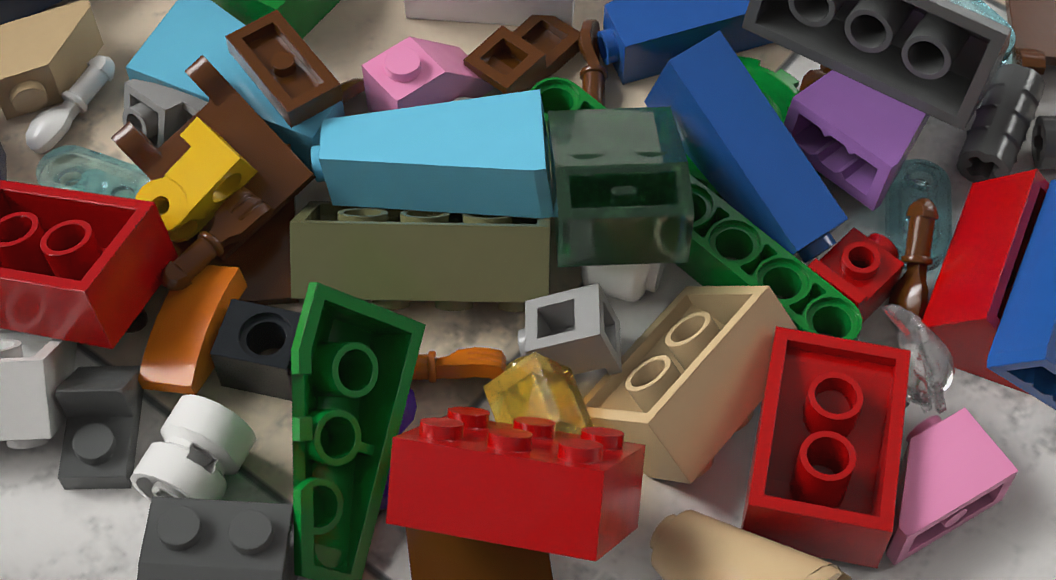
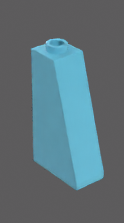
M177 0L127 64L126 70L129 80L138 79L156 83L209 102V97L185 72L190 65L203 55L285 144H291L293 153L313 172L311 147L320 145L322 119L345 116L343 100L291 128L229 53L225 36L246 25L211 0Z
M540 89L322 119L320 145L311 147V163L313 174L316 176L315 180L317 182H326L332 205L541 219L555 217L549 140Z

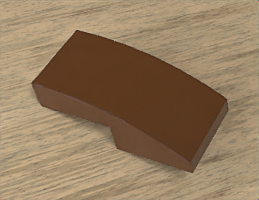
M531 15L513 32L502 25L463 60L464 65L504 94L522 92L557 72L580 51L578 42L580 32L556 16Z

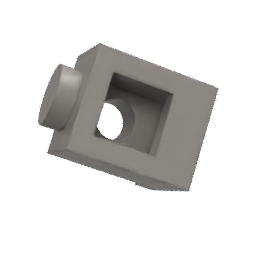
M599 283L525 301V328L518 331V346L525 365L528 367L534 366L543 382L606 368L609 375L622 372L620 321Z

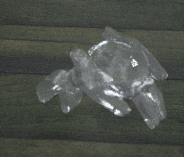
M895 304L882 307L885 314L900 330L898 332L899 348L911 350L905 408L910 405L909 402L911 401L914 404L920 405L922 411L926 413L932 410V404H934L936 411L939 414L947 410L943 394L949 389L955 374L954 360L946 344L912 311H907Z

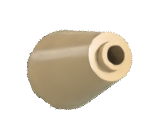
M686 510L677 516L671 514L664 518L656 527L650 540V548L653 550L651 564L663 580H852L849 575L841 571L833 563L694 510Z

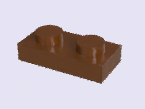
M278 10L225 36L229 53L291 128L343 100L339 81Z

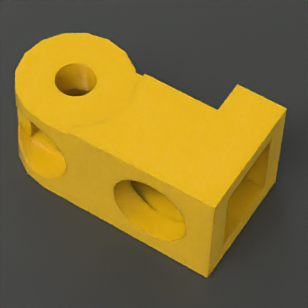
M198 117L180 134L191 147L167 171L163 178L149 181L141 187L135 197L138 200L155 202L171 241L176 243L187 241L195 236L214 217L215 212L223 202L242 188L258 172L214 129Z

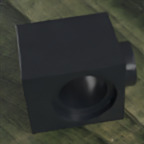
M231 299L210 352L221 386L292 401L291 348L301 313ZM280 348V350L273 354L259 355L264 350Z

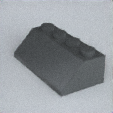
M750 0L742 24V28L962 131L966 128L994 79L1009 46L1012 30L1005 25L949 0Z

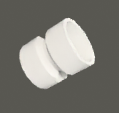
M192 394L181 396L161 428L160 432L165 442H155L150 445L131 475L130 480L133 487L150 502L152 496L221 500L228 489L224 476L236 475L257 440L255 433L242 418L223 405L202 396Z

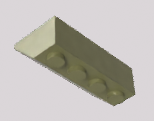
M309 201L290 221L291 298L305 299L309 282H319L362 300H372V304L388 310L408 308L410 301H435V308L445 311L469 310L473 308V302H498L500 310L525 312V301L549 295L551 217L541 219L334 206L332 201Z

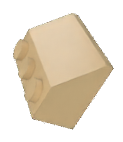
M686 286L621 357L622 372L609 375L607 372L570 412L569 416L581 429L585 427L612 428L624 432V442L646 445L643 473L648 477L692 484L695 479L705 474L714 463V456L731 436L750 422L754 414L753 410L763 400L776 326L798 329L770 286Z

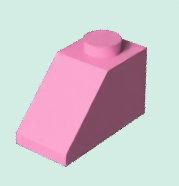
M410 36L361 65L367 107L370 113L451 102L455 98L464 96L479 98L493 90L494 87L464 65L463 60L468 55L460 47Z
M965 407L944 420L938 415L927 418L918 424L906 438L909 444L899 466L893 533L886 549V556L893 565L898 564L1002 501L1018 472V469Z

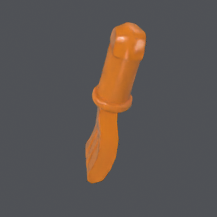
M484 347L459 349L449 356L440 358L436 357L435 351H429L428 354H418L412 380H429L430 383H435L437 379L471 377L494 380L504 379L506 376V356L501 350Z

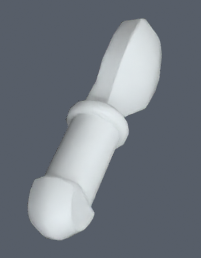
M99 55L87 62L88 67L68 91L66 90L62 93L64 102L54 108L41 111L31 121L26 132V144L31 150L40 154L51 150L70 129L72 121L79 112L85 113L87 111V105L104 84L107 81H111L114 77L115 64L110 57Z

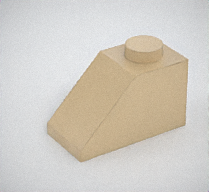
M88 0L76 1L0 25V107L6 120L37 112L40 109L64 102L62 93L72 87L88 67L87 62L94 58L104 45Z

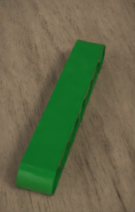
M552 77L545 78L534 85L531 90L540 89L549 140L550 162L614 214L656 226L660 232V243L669 245L667 258L701 286H770L775 295L787 298H778L798 330L817 334L825 333L834 337L858 341L863 319L860 310L851 300L577 84L565 78ZM725 257L736 258L738 260H730Z

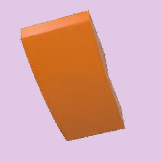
M207 265L191 280L192 284L179 291L168 292L154 322L142 358L138 382L142 389L197 395L215 368L210 352L231 299L239 300L248 287L239 267Z

